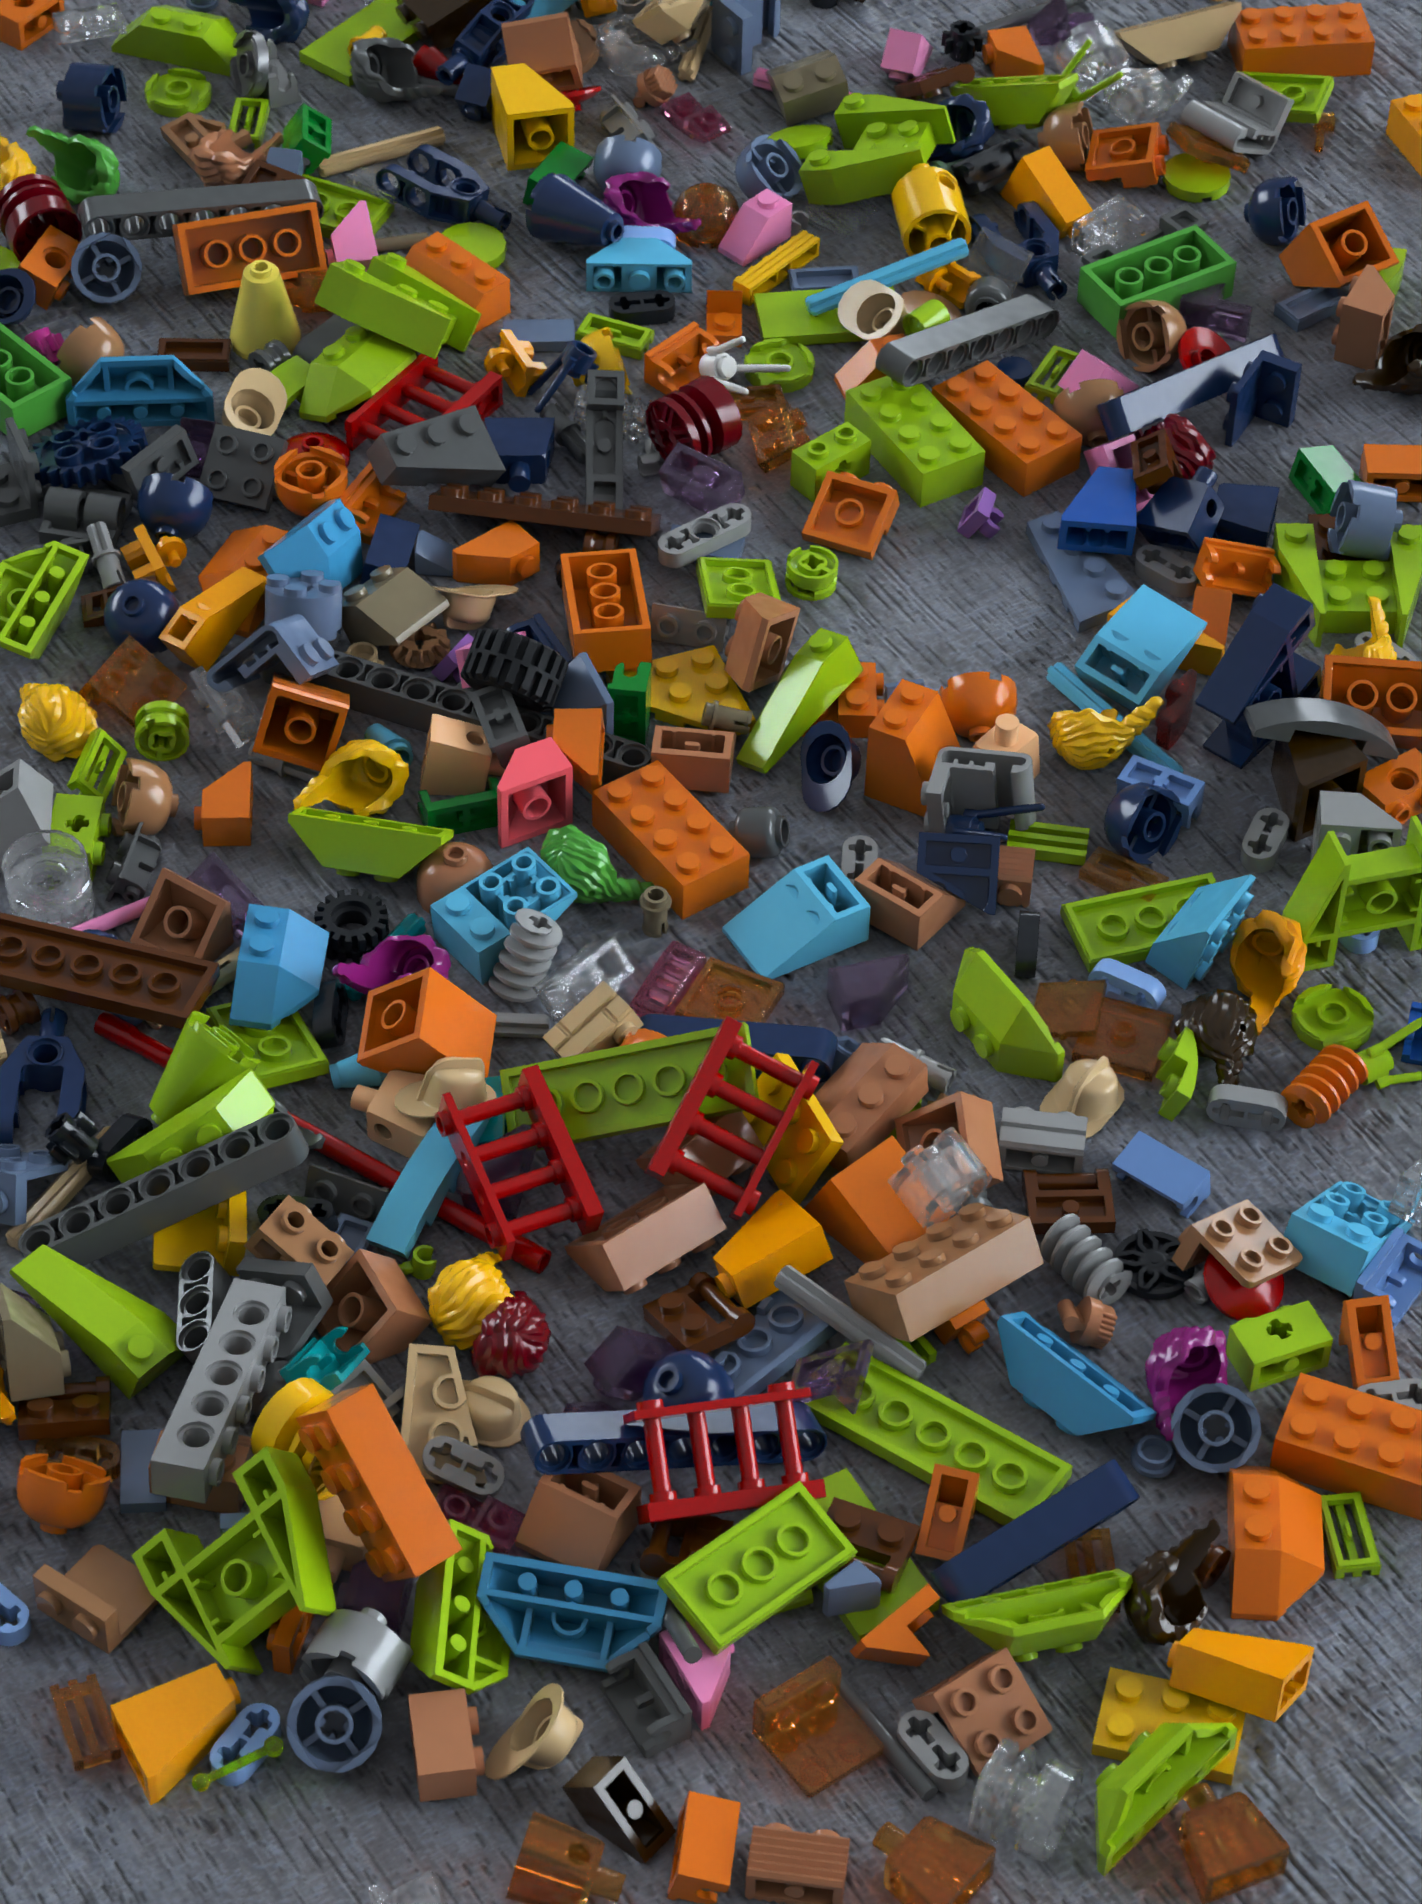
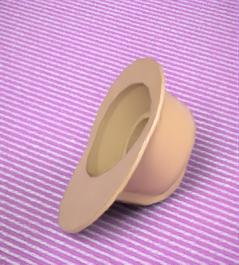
M870 279L862 280L852 285L843 294L838 304L837 314L839 322L850 332L866 341L901 333L907 336L904 332L902 321L908 312L904 306L903 298L897 292L878 281Z
M248 368L241 371L234 379L224 401L222 412L223 425L272 436L278 427L287 403L286 390L279 378L270 371L261 368Z
M500 584L472 585L457 588L433 586L435 590L440 591V594L450 604L442 612L444 625L450 629L468 631L478 629L489 620L497 596L518 592V587Z
M1103 1055L1098 1060L1080 1059L1067 1067L1062 1078L1043 1099L1040 1111L1051 1113L1068 1111L1076 1116L1088 1117L1087 1139L1100 1131L1115 1112L1120 1109L1125 1099L1124 1089L1119 1083L1114 1070L1109 1066L1108 1057Z
M444 1057L432 1065L426 1072L423 1080L405 1086L396 1094L395 1107L400 1113L409 1117L421 1119L435 1118V1113L439 1110L442 1094L451 1092L458 1110L495 1099L496 1092L491 1086L486 1084L485 1065L481 1058Z
M493 1375L480 1376L472 1381L462 1380L477 1443L491 1448H504L520 1442V1431L531 1416L529 1408L518 1397V1393L511 1383Z
M551 1683L538 1691L520 1717L494 1745L485 1763V1774L488 1779L499 1780L518 1770L522 1765L536 1770L548 1769L560 1763L568 1755L582 1732L584 1724L580 1718L563 1704L564 1691L561 1685Z

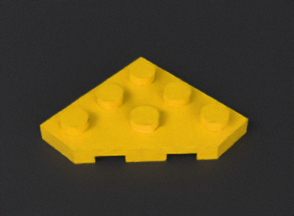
M714 645L652 660L651 712L655 713L656 720L682 728L689 724L708 730V726L701 725L706 702L713 703L716 700L719 701L721 706L745 711L751 710L735 681L724 670L725 664ZM606 671L607 685L612 683L614 671ZM624 671V675L633 677L637 675V671ZM753 714L751 724H748V727H750L749 732L756 722ZM714 728V729H713V730H716V731L733 732V731L723 730V729H719V728Z

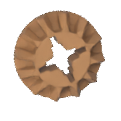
M432 622L424 625L401 644L389 645V652L392 658L403 666L429 668L439 664L450 652V639L447 637L446 629H437L435 623ZM416 640H423L422 649H418Z

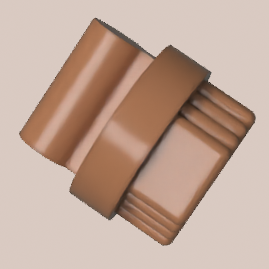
M658 64L640 73L637 77L638 90L633 99L634 106L643 108L648 103L653 107H659L666 103L674 95L678 84H675L676 80L672 75V71Z
M1085 1296L1077 1307L1069 1299H1063L1058 1303L1057 1310L1064 1329L1070 1332L1072 1343L1083 1347L1091 1346L1103 1349L1108 1344V1341H1111L1112 1332L1116 1325L1115 1320H1117L1113 1307L1103 1304L1101 1300L1090 1296Z

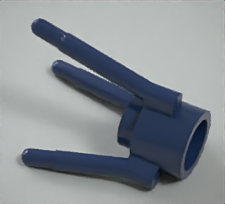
M579 340L567 343L563 352L527 391V394L532 396L561 366V371L535 407L536 413H540L567 375L579 379L581 375L586 374L577 407V412L579 414L583 413L587 399L588 369L597 370L599 368L594 363L597 353L592 347Z
M1037 803L983 810L965 809L963 815L951 814L949 816L945 833L1000 837V841L1005 842L1008 840L1006 834L985 831L984 822L978 821V819L1043 811L1045 805Z

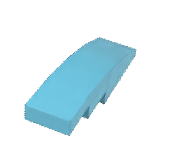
M489 1119L466 1126L474 1147L478 1145ZM436 1121L407 1162L366 1237L370 1245L407 1259L424 1225L432 1226L447 1192L455 1193L464 1174L448 1136H441Z

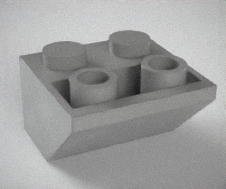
M20 758L0 770V873L12 868L17 862L33 852L41 850L43 846L51 841L53 783Z
M1320 791L1311 841V860L1328 831L1334 830L1348 856L1387 849L1389 847H1398L1401 840L1402 824L1361 793Z

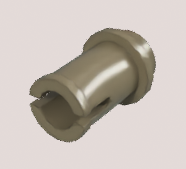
M716 700L713 703L706 702L701 725L708 726V730L719 728L748 735L750 729L748 724H751L752 711L721 706L719 701Z
M661 886L648 887L639 899L640 907L643 910L642 930L649 937L659 938L662 937L661 930L664 934L668 931V910L671 908L672 899L665 888Z

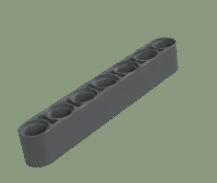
M294 179L92 196L84 199L79 204L78 215L86 238L94 234L106 232L124 237L127 240L173 237L172 224L316 202L320 220L323 216L324 208L317 188L312 181L308 179Z
M1025 294L891 341L878 353L875 366L877 370L904 387H911L1044 339L1055 330L1060 314L1058 310L1035 296Z
M287 1112L272 1113L30 1226L20 1235L18 1248L26 1258L44 1244L81 1266H85L297 1167L307 1158L309 1145L291 1114Z

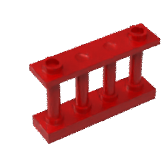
M421 353L357 411L352 412L345 420L346 445L349 450L354 451L367 438L375 441L380 434L388 432L380 428L388 419H392L405 426L427 420L402 408L410 400L438 411L442 415L475 405L484 422L485 417H489L503 404V376L490 371L480 381L472 383L439 368L438 356L436 359H433ZM433 380L464 395L460 399L451 402L423 388Z
M727 1016L716 1032L644 1173L660 1181L666 1172L672 1175L677 1172L696 1183L705 1182L708 1189L735 1202L729 1217L736 1221L742 1217L743 1213L751 1215L762 1194L756 1187L801 1099L810 1100L820 1081V1077L814 1075L819 1063L813 1060L806 1064L801 1073L743 1042L744 1038L738 1035L742 1023ZM725 1057L731 1061L735 1057L794 1088L783 1111L724 1081V1075L718 1073ZM705 1096L712 1099L714 1096H717L773 1125L774 1128L764 1148L762 1149L704 1119L705 1114L698 1110ZM696 1133L755 1164L744 1187L684 1157L685 1152L678 1148L685 1135L688 1134L693 1137Z
M538 1064L522 1069L518 1086L515 1087L514 1093L458 1110L451 1092L442 1094L439 1110L435 1113L437 1128L442 1137L448 1136L486 1223L484 1224L486 1240L491 1249L497 1248L502 1262L511 1259L516 1242L514 1237L570 1220L572 1223L577 1222L582 1236L599 1230L604 1210ZM520 1109L522 1112L527 1111L532 1122L531 1129L474 1147L466 1129L467 1125ZM532 1146H537L539 1149L544 1148L549 1160L547 1166L492 1184L490 1183L482 1162ZM552 1182L556 1186H561L565 1195L564 1203L507 1221L498 1201L499 1199Z
M794 1381L767 1385L768 1393L667 1407H664L663 1399L635 1403L636 1411L623 1415L624 1424L643 1422L653 1494L649 1495L650 1503L636 1507L639 1525L761 1508L798 1481L803 1484L815 1500L827 1497L824 1479L809 1481L808 1472L803 1473L793 1401H800L811 1397L810 1387L795 1389ZM774 1404L785 1475L781 1476L782 1485L765 1487L764 1478H759L749 1407ZM731 1410L741 1482H737L738 1491L722 1493L721 1485H716L705 1413ZM687 1416L697 1488H693L694 1497L677 1499L676 1491L671 1490L661 1419Z

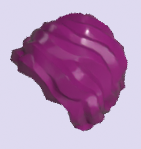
M643 171L636 173L627 172L611 176L605 181L606 188L603 193L605 196L603 202L622 216L624 225L665 227L672 230L674 234L686 233L691 230L696 231L702 225L700 218L684 219L675 217L672 201L669 199L667 192L670 184L664 178H659L653 173Z
M398 935L385 938L374 950L364 954L360 964L341 962L333 967L332 972L341 983L368 995L370 990L429 967L449 980L451 960L449 952L437 947L430 935Z
M1210 1325L1204 1328L1198 1326L1191 1328L1186 1326L1181 1328L1175 1327L1170 1332L1159 1336L1153 1343L1151 1353L1145 1362L1147 1387L1152 1396L1153 1410L1157 1412L1155 1417L1156 1427L1160 1430L1166 1441H1172L1174 1430L1171 1432V1414L1174 1413L1176 1405L1187 1392L1203 1384L1223 1383L1227 1385L1228 1362L1226 1336L1223 1330L1215 1331Z

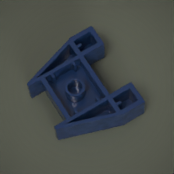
M1273 583L1265 594L1261 593L1256 597L1249 615L1195 701L1196 705L1223 719L1203 744L1204 749L1242 769L1273 741L1271 739L1253 737L1243 714L1247 706L1282 698H1315L1319 693L1322 679L1321 666L1294 652L1315 626L1313 603L1276 583Z

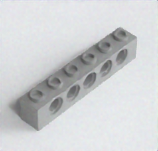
M239 1278L233 1279L150 1459L152 1494L205 1504L213 1486H220L225 1469L224 1460L227 1454L233 1455L236 1450L239 1426L241 1423L246 1424L252 1410V1397L255 1392L260 1393L264 1386L266 1365L268 1362L273 1363L275 1361L279 1348V1336L281 1332L287 1333L291 1324L292 1307L286 1306V1287Z

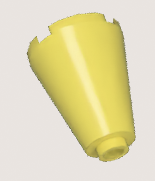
M256 260L244 268L229 338L231 339L233 351L248 360L251 352L257 349L263 350L265 344L273 339L281 341L292 355L301 338L300 327L280 271L275 264L266 260Z

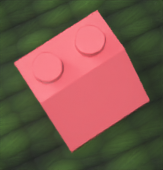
M552 737L515 749L497 786L498 844L501 849L547 833L549 829L561 828L573 823V766Z

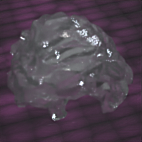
M634 14L620 15L598 25L595 41L599 49V55L602 57V61L606 63L608 70L616 76L635 78L648 68H653L658 64L662 66L668 61L677 59L678 56L685 55L688 51L696 49L698 44L697 38L693 37L688 41L662 47L657 41L634 25L632 22L636 16Z
M1123 67L1120 69V72H1123V77L1103 89L1104 97L1102 104L1107 105L1117 117L1122 118L1127 123L1132 125L1144 124L1162 118L1170 110L1171 105L1179 102L1184 93L1189 91V86L1194 81L1188 74L1178 78L1175 82L1169 81L1155 67Z

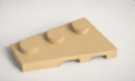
M409 1343L401 1436L427 1483L445 1484L428 1475L423 1467V1450L431 1439L437 1436H448L478 1449V1443L454 1347ZM444 1447L440 1453L435 1451L431 1453L435 1458L436 1468L442 1469L445 1463L460 1468L461 1463L450 1458L451 1449ZM467 1467L466 1472L477 1477L476 1486L484 1487L487 1483L484 1469L482 1472Z

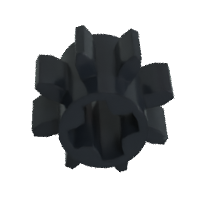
M959 20L951 24L950 31L942 32L944 54H949V57L956 62L972 60L975 51L982 52L983 37L980 36L981 29L976 28L972 22L966 20Z
M81 1111L74 1118L67 1112L57 1116L45 1132V1137L50 1141L46 1145L49 1154L59 1163H63L64 1166L70 1159L76 1164L85 1162L94 1153L99 1143V1140L93 1136L98 1132V1129L94 1126L95 1123Z

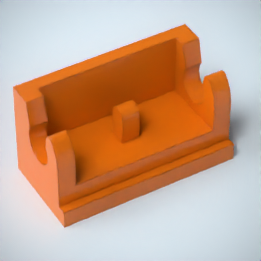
M695 321L691 322L644 354V382L665 395L678 391L683 385L701 377L699 362L702 356L707 354V344L709 346H718L720 344L713 335L701 329L698 323Z
M370 462L339 497L355 518V523L360 529L361 542L368 545L371 544L380 513L395 517L407 502L406 493L393 489L389 485L380 484Z
M1204 537L1193 571L1202 587L1230 590L1233 594L1257 597L1261 593L1265 594L1273 584V574H1281V566L1275 557V550L1273 548Z
M693 1791L688 1792L678 1815L667 1899L676 1901L678 1898L701 1904H716L718 1894L715 1892L727 1893L731 1881L741 1802Z

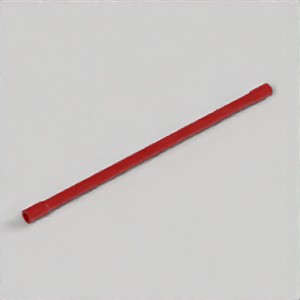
M104 1011L95 1022L94 1032L124 1049L136 1052L163 1068L166 1067L173 1051L172 1048L144 1034L136 1026L110 1012ZM288 1112L294 1118L297 1125L313 1131L314 1134L321 1133L326 1140L323 1147L314 1150L376 1184L388 1187L390 1191L392 1190L401 1172ZM445 1197L436 1216L488 1244L484 1233V1224H486L484 1218ZM522 1235L514 1237L516 1242L511 1259L537 1274L542 1273L550 1262L551 1251Z

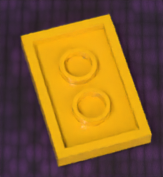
M775 1053L773 1056L774 1059L799 1071L789 1054ZM764 1072L757 1079L759 1099L783 1111L794 1088ZM814 1094L809 1101L804 1098L801 1099L767 1166V1170L779 1190L782 1189L798 1204H801L844 1144ZM742 1111L762 1145L765 1146L774 1126L746 1111Z
M1110 1667L1092 1743V1755L1124 1761L1130 1755L1128 1750L1135 1739L1144 1731L1152 1734L1162 1723H1232L1238 1729L1235 1748L1203 1778L1204 1780L1232 1785L1246 1712L1169 1686L1170 1680Z

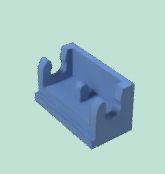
M1134 754L1116 779V794L1124 787L1140 782L1162 786L1173 791L1179 798L1181 805L1173 802L1177 811L1182 812L1181 826L1189 829L1191 818L1197 820L1201 814L1205 788L1204 781Z
M1140 1130L1112 1163V1169L1117 1172L1116 1177L1125 1181L1130 1177L1175 1203L1176 1207L1181 1209L1179 1214L1186 1219L1211 1194L1209 1170Z
M1399 1227L1394 1229L1358 1278L1353 1294V1299L1389 1295L1393 1330L1422 1291V1260L1413 1253L1415 1252L1422 1256V1242L1405 1234L1404 1230Z

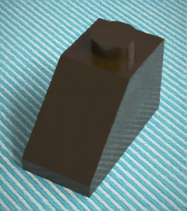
M593 1756L562 1787L588 1826L639 1863H646L676 1832L625 1756Z

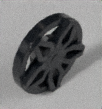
M1140 1229L1137 1230L1136 1234L1127 1237L1118 1245L1114 1258H1118L1123 1262L1124 1270L1137 1273V1283L1131 1280V1284L1127 1289L1129 1293L1148 1300H1166L1176 1297L1185 1291L1184 1287L1186 1285H1184V1282L1194 1276L1195 1266L1187 1269V1271H1182L1171 1260L1173 1255L1167 1254L1177 1250L1180 1245L1178 1238L1164 1232ZM1143 1243H1149L1152 1248L1147 1249ZM1159 1243L1164 1244L1161 1250L1159 1249ZM1136 1245V1250H1129ZM1161 1282L1173 1284L1171 1287L1154 1289Z

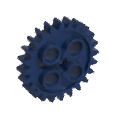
M108 415L103 420H98L97 416H94L90 422H84V420L80 419L77 425L74 426L64 424L65 429L51 430L52 436H41V443L32 444L33 450L31 451H35L40 467V473L35 474V480H40L41 485L50 483V486L57 487L63 484V488H69L73 484H77L78 488H82L86 482L97 485L98 480L102 478L110 481L113 474L123 475L120 467L148 446L145 431L140 423L135 424L134 419L125 421L124 416H120L115 420H112L111 415Z

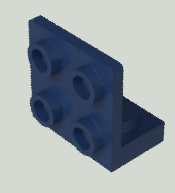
M1262 350L1254 362L1249 361L1246 364L1241 379L1238 382L1234 381L1227 393L1226 401L1230 403V407L1223 422V430L1226 431L1225 445L1232 447L1255 416L1289 428L1295 417L1302 369L1301 363Z

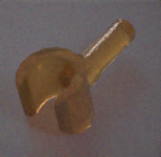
M1322 112L1318 123L1314 124V132L1316 133L1314 150L1316 152H1322L1325 133L1334 132L1335 130L1334 112Z

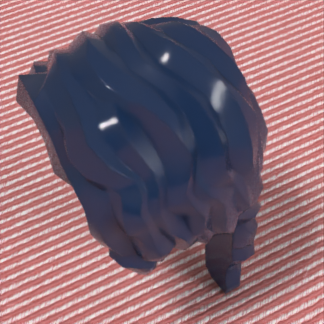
M228 0L231 3L247 7L252 25H247L246 30L260 32L266 42L268 39H271L275 45L281 42L295 43L301 31L306 27L310 13L306 0Z
M966 93L947 98L938 103L939 105H945L947 108L956 142L954 144H937L928 161L939 160L950 163L981 152L984 144L995 133L990 110L986 102L975 100L972 95Z

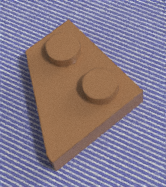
M188 112L160 127L166 142L195 171V165L188 155L193 147L199 146L202 137L208 133L226 129V126L223 122L206 120L203 116ZM241 129L238 133H232L231 140L241 149L252 143L248 130Z

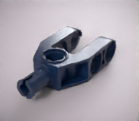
M492 0L477 13L457 37L452 48L451 57L437 67L436 76L438 80L444 85H452L457 78L464 74L467 63L487 68L500 66L507 60L501 23L526 19L531 13L535 0H523L526 3L523 6L517 5L511 0ZM491 15H502L507 21H497Z
M422 144L410 152L409 157H407V166L410 171L396 164H388L376 174V184L383 195L427 219L453 225L480 220L487 225L495 227L501 233L511 223L512 214L509 211H505L488 202L490 188L473 167L431 145ZM419 154H422L426 157L429 163V169H426L421 165L419 161ZM446 169L453 171L456 178L450 181L447 177ZM388 172L396 177L398 188L389 182ZM416 187L423 191L426 202L419 200L415 192Z
M1035 201L1020 203L1017 206V210L1013 211L1016 228L1025 239L1020 244H1012L1011 241L1007 242L998 231L997 223H992L986 214L979 213L968 217L972 228L971 243L994 273L1024 288L1040 285L1046 296L1052 301H1055L1054 294L1059 300L1067 293V284L1057 274L1059 230Z
M51 1008L43 1010L40 1018L39 1036L27 1035L0 1067V1144H13L15 1128L20 1127L18 1109L20 1095H25V1091L28 1089H37L42 1092L61 1090L57 1116L67 1112L74 1118L79 1111L84 1114L86 1112L88 1088L85 1068L70 1038L64 1036L68 1016L67 1013L59 1008H55L54 1021H50Z

